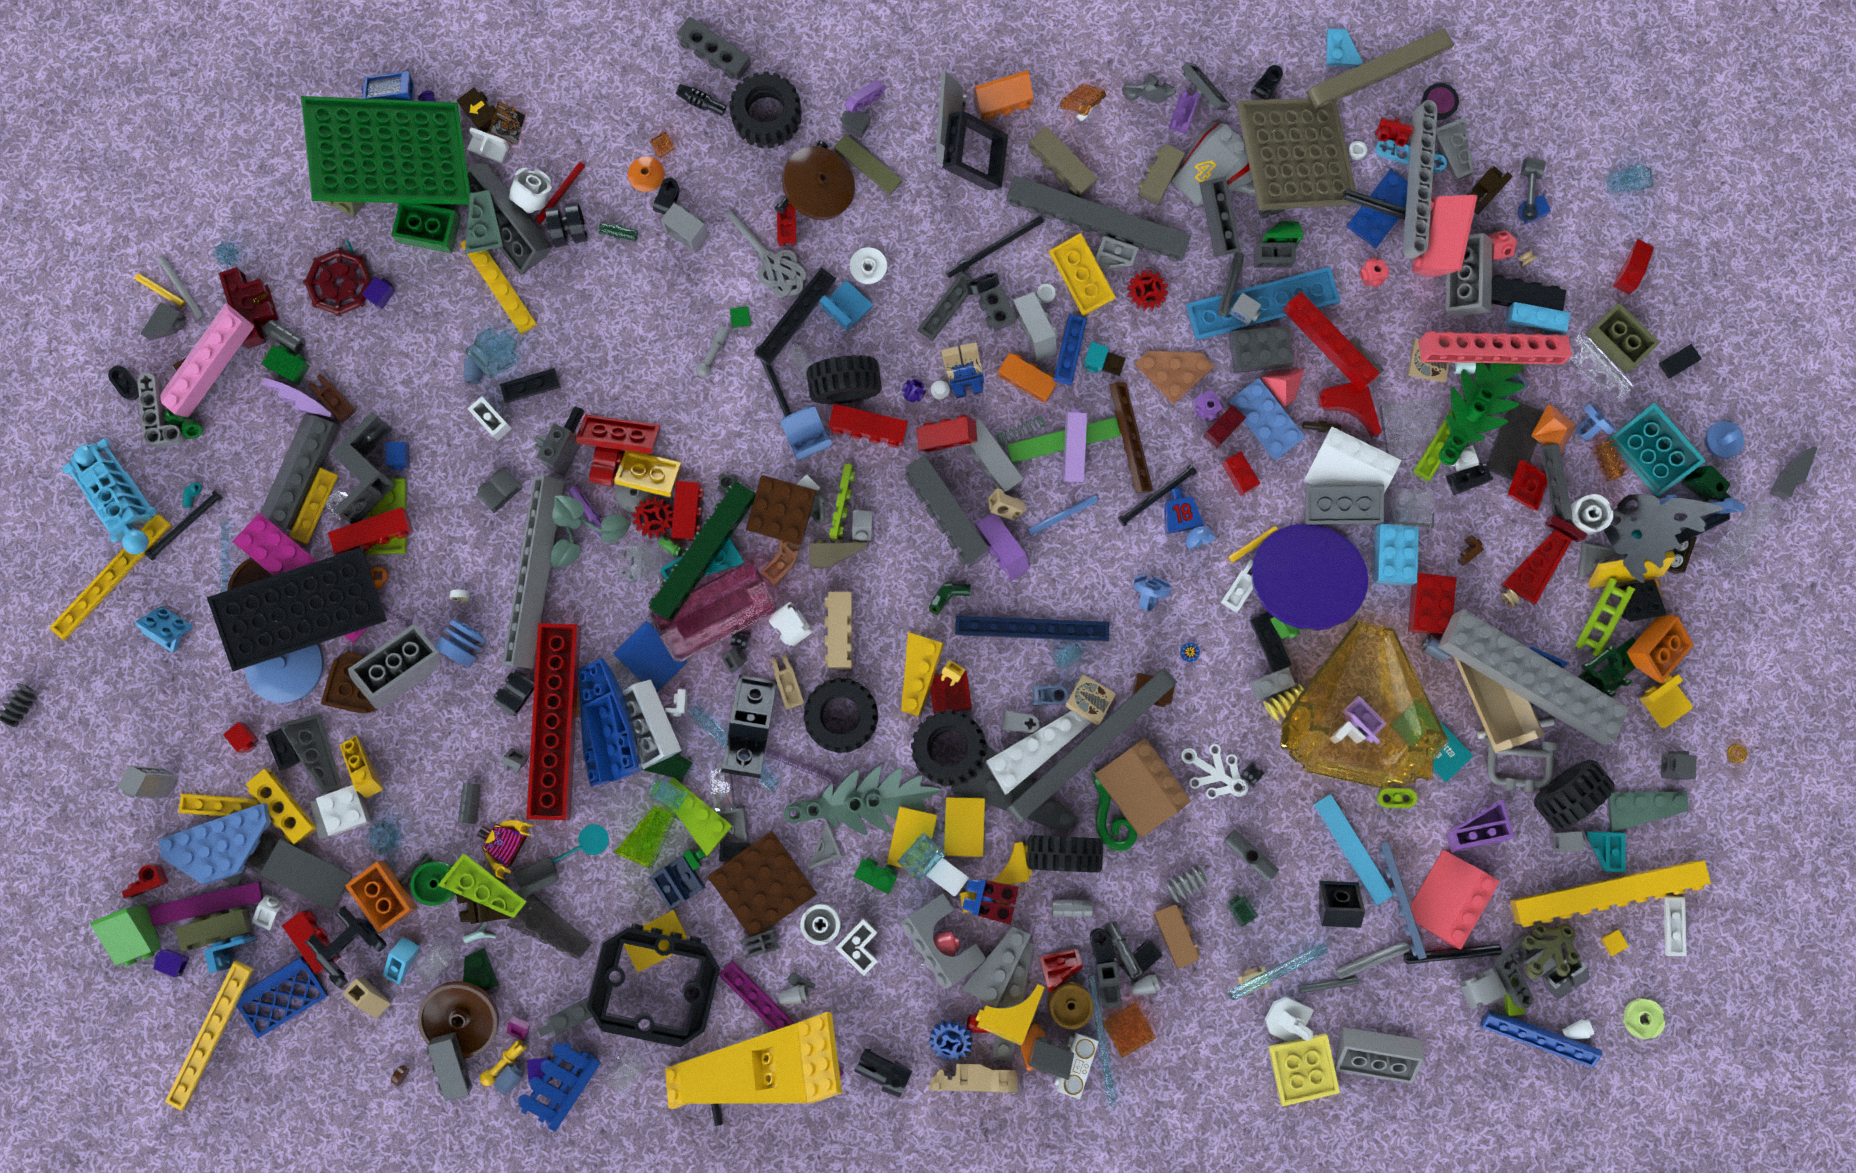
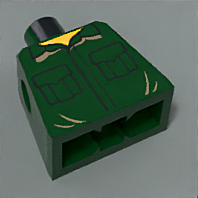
M1712 465L1696 468L1681 482V484L1705 501L1718 500L1724 502L1726 498H1731L1726 492L1730 487V483Z

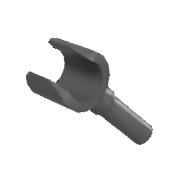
M794 972L787 978L788 982L793 986L800 982L814 989L816 985Z

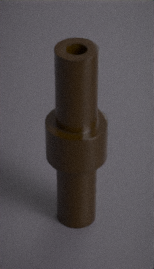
M1303 421L1302 429H1312L1324 433L1329 431L1331 427L1340 431L1342 428L1341 424H1330L1327 421Z

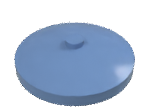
M319 644L244 668L245 676L250 687L260 697L276 703L295 702L311 693L319 683L324 667L323 653Z

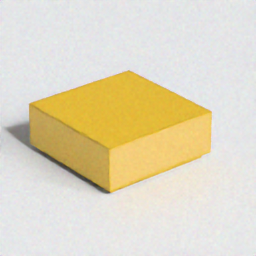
M1619 929L1600 938L1610 956H1614L1629 947Z

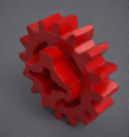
M1142 270L1141 275L1136 273L1135 279H1130L1129 283L1131 285L1127 287V290L1130 292L1127 296L1132 297L1131 304L1137 303V309L1142 306L1143 311H1146L1147 307L1153 311L1154 306L1160 308V302H1165L1166 298L1164 296L1168 295V291L1165 289L1168 287V284H1163L1164 277L1158 278L1159 272L1153 275L1152 270L1148 274H1146L1145 270ZM1152 285L1151 290L1144 296L1145 290Z
M647 497L646 503L639 501L641 507L635 506L634 508L637 513L632 514L636 518L632 523L638 525L636 530L638 532L643 530L641 535L644 537L648 533L650 539L653 538V535L660 538V533L666 535V528L672 529L669 523L673 522V518H670L673 515V511H668L671 506L669 504L664 506L665 501L661 499L658 502L657 497H654L653 501ZM654 506L652 509L646 510L647 507ZM662 510H664L666 515L665 520L661 517ZM646 514L652 516L655 515L659 521H651V519ZM641 516L645 519L644 526L641 523ZM655 526H661L659 529L652 530Z

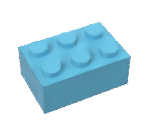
M1379 524L1375 527L1374 584L1412 586L1417 583L1419 526Z

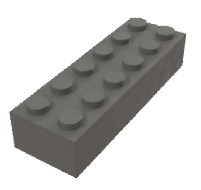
M923 455L906 466L904 475L907 484L910 487L914 486L916 489L915 495L921 503L925 502L928 515L931 518L935 517L937 520L936 526L942 534L946 533L948 536L947 542L952 550L957 549L959 552L958 558L963 566L967 564L970 568L988 556L989 548L927 457Z

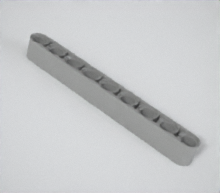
M1426 100L1413 111L1412 127L1414 129L1411 134L1403 253L1410 260L1416 259L1428 249L1438 110L1436 103L1432 100Z

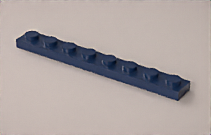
M956 616L955 635L1108 642L1110 622Z

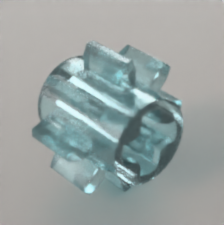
M221 241L220 245L214 246L215 253L213 256L218 259L217 262L223 265L225 262L231 266V262L238 261L236 254L239 251L234 249V245L231 242L226 245Z

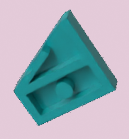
M1585 831V835L1602 870L1605 872H1626L1625 833Z

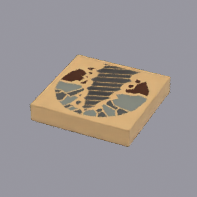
M1415 338L1408 376L1445 383L1450 362H1421L1418 343L1420 339Z
M1083 674L1065 706L1099 726L1116 693Z

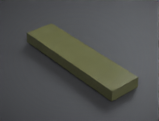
M847 134L834 146V150L887 194L891 195L902 183L898 176Z

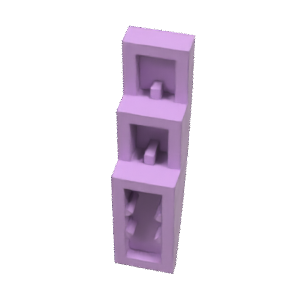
M263 378V386L267 389L279 391L278 397L284 401L295 403L294 409L297 411L336 421L337 418L330 411L301 391L283 383Z

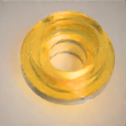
M1733 744L1727 749V758L1732 763H1742L1747 758V750L1740 744ZM1735 750H1737V751L1739 752V756H1738V757H1735V756H1734V751H1735Z

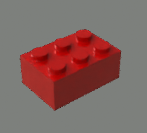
M1417 573V583L1411 586L1408 632L1443 636L1454 614L1457 577Z

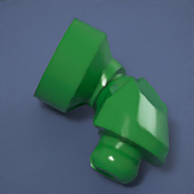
M166 409L164 419L170 425L181 426L184 437L195 439L202 434L203 429L199 421L191 416L187 418L176 415L169 409Z

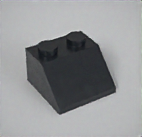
M1319 881V916L1321 926L1361 928L1365 909L1359 883Z

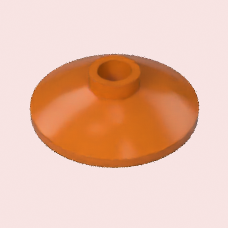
M648 156L636 159L628 169L629 183L633 188L641 192L654 191L661 185L665 176L662 164L657 159ZM648 170V173L644 175L642 171Z

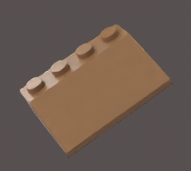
M1146 737L1095 773L1097 779L1140 838L1192 802Z

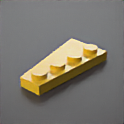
M908 632L901 711L921 717L945 645L944 643Z

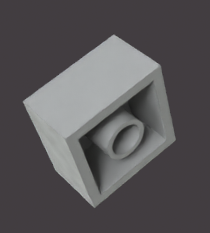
M673 203L661 219L663 228L667 234L696 253L708 237L707 228L704 224L705 221L697 215L695 217L692 216L685 206H678Z

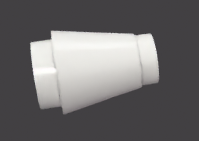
M1580 1019L1565 1029H1561L1564 1037L1573 1040L1586 1039L1594 1035L1593 1028L1588 1019Z

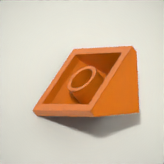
M1548 404L1531 436L1544 446L1558 443L1560 454H1562L1576 424L1554 406Z

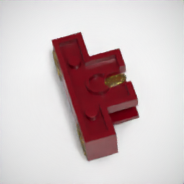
M237 267L218 273L228 305L254 325V328L242 345L249 349L266 343L261 325L267 324L270 320H279L269 285H264L261 278L247 282L245 273Z

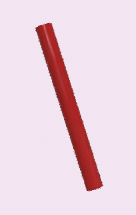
M578 162L536 217L535 221L542 224L546 218V209L555 207L584 169L585 165Z

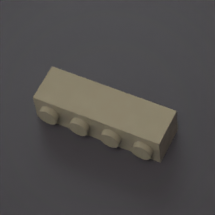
M1047 126L1030 140L1029 150L1031 154L1035 157L1039 156L1043 166L1047 170L1051 169L1055 173L1056 179L1068 186V191L1072 195H1077L1081 198L1096 184L1097 177Z

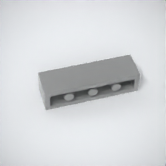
M978 418L976 420L978 442L964 446H969L972 450V453H970L972 458L976 462L980 461L983 465L982 471L986 477L989 478L991 476L994 480V488L1002 489L1004 494H1007L1020 485L1024 479Z
M129 765L117 787L123 790L122 794L130 798L136 796L138 798L146 797L151 799L154 797L159 799L160 797H168L179 776L164 768Z

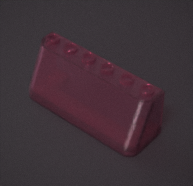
M752 559L695 589L671 624L653 612L650 615L658 635L672 659L681 662L773 614L777 605Z

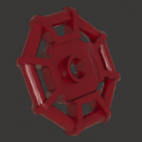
M336 248L332 252L313 258L314 261L306 279L303 280V285L306 286L312 301L311 305L314 308H320L340 317L341 314L365 305L366 298L362 294L373 280L365 262L366 258L344 251L342 248ZM337 258V263L327 267L323 265V263ZM342 258L355 263L352 266H348L342 263ZM319 267H321L323 271L319 274V280H314ZM358 268L362 272L363 279H359L356 274ZM337 278L344 280L341 282L342 286L340 287L337 284L334 285ZM364 284L359 296H355L357 287ZM313 285L320 286L323 293L320 297H318ZM327 298L336 301V305L333 306L324 301ZM353 298L355 300L341 306V302Z

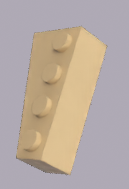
M828 592V597H825V609H828V616H825V628H828V635H825V647H828V654H825V666H828L829 670H852V592Z

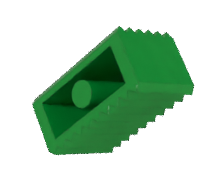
M272 345L261 365L299 385L310 367L306 363L307 359L299 354L295 356L289 354L290 350L282 345L279 347Z

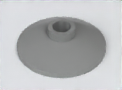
M618 485L616 489V498L619 505L629 512H637L634 507H641L639 501L646 503L647 497L651 501L654 498V493L637 490V494L633 496L631 495L633 488Z

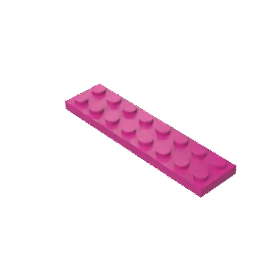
M258 513L232 541L273 576L317 562L314 557L262 513ZM368 628L344 636L352 643H355Z

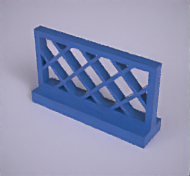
M300 956L244 990L236 1006L258 1039L328 995L305 958ZM305 969L309 975L308 982L297 980L298 972ZM283 981L292 983L290 993L279 990ZM296 984L306 986L304 996L294 994ZM309 987L317 988L321 995L317 998L307 997ZM265 992L275 993L273 1003L262 1001ZM278 994L289 996L287 1006L276 1004ZM292 997L303 999L301 1008L295 1009L290 1007ZM249 1002L257 1004L255 1014L247 1012L244 1005ZM261 1005L272 1007L269 1017L258 1015ZM275 1008L286 1010L283 1019L272 1018ZM257 1018L268 1021L267 1028L261 1032L256 1026Z

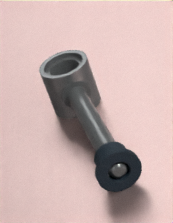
M1525 157L1520 175L1528 177L1527 205L1522 212V217L1526 220H1534L1538 216L1535 206L1536 179H1541L1546 165L1544 160Z

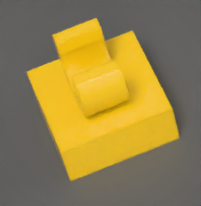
M949 660L941 672L943 674L941 680L944 681L946 677L952 679L950 685L953 686L955 682H959L966 669Z

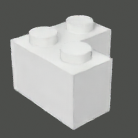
M864 918L836 946V949L863 976L878 962V959L865 947L878 931Z

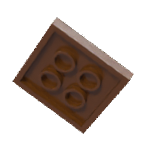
M761 475L746 530L802 546L817 490Z

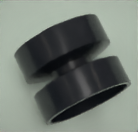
M578 202L565 204V216H563L559 206L546 209V226L555 248L568 246L569 234H571L575 244L588 241L587 231L582 229L585 221Z

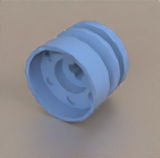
M451 619L449 623L456 628L455 631L446 627V632L451 635L450 639L440 636L434 647L447 657L470 668L476 659L474 654L470 652L471 648L481 651L482 648L475 644V642L479 641L485 644L487 639L479 631L466 623Z

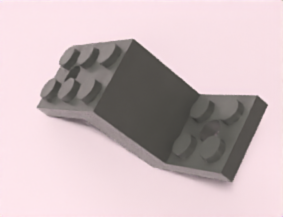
M373 412L366 416L362 423L352 430L349 436L342 443L338 444L331 453L361 482L352 489L351 493L344 500L338 503L334 510L338 516L351 524L361 521L395 486L366 457L392 430L387 423Z

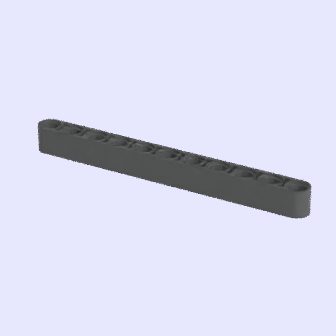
M1165 667L1160 670L1018 797L1006 810L1019 824L1024 821L1177 683L1175 678Z

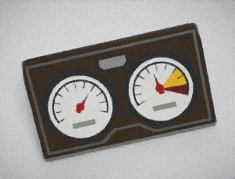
M1697 537L1681 543L1682 549L1671 550L1675 554V559L1668 568V572L1674 574L1685 573Z

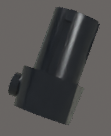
M865 1049L860 1060L875 1067L877 1070L859 1062L854 1072L882 1085V1092L900 1098L912 1074V1070L897 1060L893 1063L871 1052V1049Z

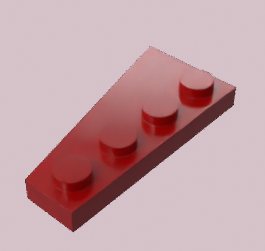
M1558 530L1552 531L1501 586L1513 590L1519 597L1531 604H1536L1573 539Z

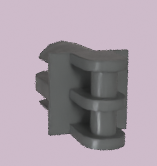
M772 929L740 940L741 944L756 939L760 940V942L743 947V952L762 947V950L744 955L745 959L781 948L777 944L778 937H775L774 934L776 930ZM769 934L770 939L764 941L763 935ZM771 942L772 948L767 949L766 943Z

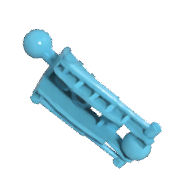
M102 439L97 445L92 443L90 445L83 444L78 446L74 451L73 457L70 458L72 462L62 467L63 472L68 475L71 474L86 495V500L111 534L110 540L116 543L122 540L123 548L131 554L144 552L148 547V537L144 532L135 530L134 525L138 522L147 523L158 514L157 509L150 506L132 478L123 470L108 448L111 446L108 439ZM102 451L106 452L110 460H107L105 458Z

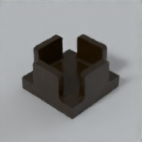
M1492 166L1466 194L1477 195L1474 210L1477 215L1513 177L1508 171L1506 174H1503L1495 166Z

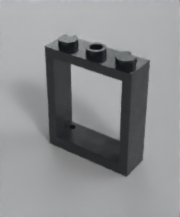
M963 110L949 114L942 168L986 190L1002 188L1008 134ZM966 127L992 140L988 175L962 162Z

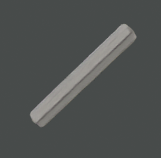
M1402 941L1339 967L1335 970L1339 979L1346 978L1410 951V947L1406 941Z

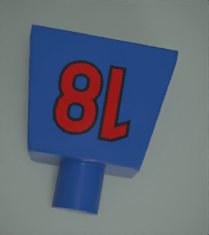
M1182 488L1170 490L1172 500L1166 501L1164 504L1165 533L1182 532L1203 526L1204 524L1194 498H1184Z

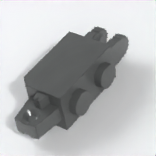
M588 997L548 1017L545 1020L547 1025L538 1029L540 1036L542 1037L550 1032L553 1036H558L592 1018L593 1016L586 1006Z

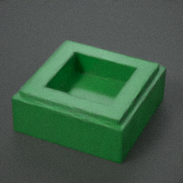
M748 306L730 308L732 328L751 326Z

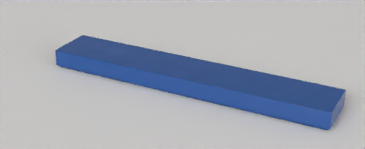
M1488 1009L1480 1023L1481 1028L1594 1068L1603 1055L1600 1049Z

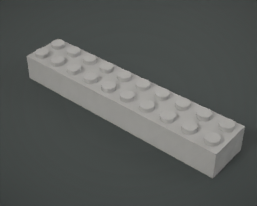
M1464 609L1452 615L1438 648L1601 745L1616 741L1629 710L1627 706Z

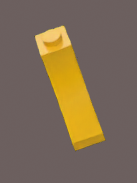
M1037 984L1032 994L1024 1002L1014 1007L993 1008L986 1005L983 1010L979 1009L975 1019L979 1021L977 1027L1021 1046L1045 987Z

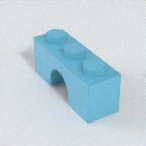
M1514 302L1507 309L1505 326L1520 329L1538 327L1542 329V333L1562 335L1568 331L1570 312Z

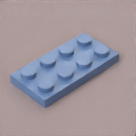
M1260 378L1229 400V403L1246 417L1244 422L1275 461L1306 438Z

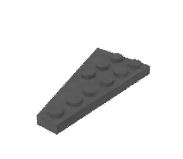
M989 746L986 749L988 754L987 760L998 754ZM984 760V767L977 772L978 776L974 779L972 777L966 784L961 783L951 789V791L967 797L985 798L986 804L1007 811V807L1030 788L1034 782L1027 777L1005 795L986 764L987 760ZM1050 796L1026 819L1067 833L1078 817Z

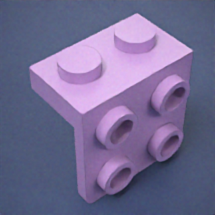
M1357 696L1342 711L1346 716L1344 720L1346 722L1349 721L1354 727L1359 729L1366 737L1364 740H1367L1369 743L1375 742L1379 744L1381 741L1375 735L1387 723L1360 696Z

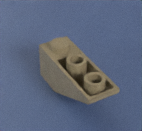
M858 539L852 540V543H844V540H833V543H825V540H815L814 543H809L810 568H831L868 548L867 542Z

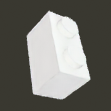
M482 396L468 408L473 416L497 441L512 429Z

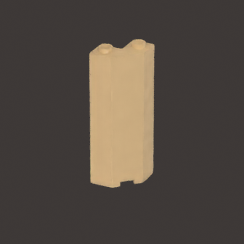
M1454 657L1495 753L1506 751L1545 736L1531 702Z

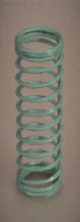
M1039 415L1037 416V418L1034 417V421L1030 419V423L1026 421V425L1022 423L1021 426L1018 425L1017 428L1013 427V430L1009 429V432L1006 430L1005 434L1003 432H1001V434H997V438L1000 439L1001 445H1005V441L1002 437V434L1005 436L1007 442L1009 443V440L1006 437V432L1009 434L1012 441L1013 438L1010 435L1011 431L1017 439V436L1014 433L1015 429L1021 437V434L1018 431L1019 427L1022 429L1024 435H1026L1023 430V425L1026 427L1028 433H1030L1027 428V423L1030 425L1032 431L1034 432L1031 426V421L1034 423L1036 429L1038 430V427L1035 424V419L1038 421L1041 428L1045 427V422L1042 416Z

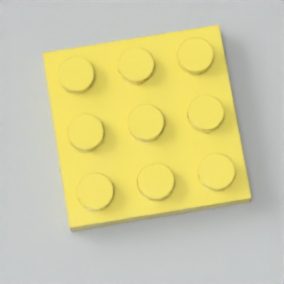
M1326 1033L1315 1035L1309 1041L1302 1038L1268 1046L1279 1100L1282 1106L1340 1093L1329 1039Z

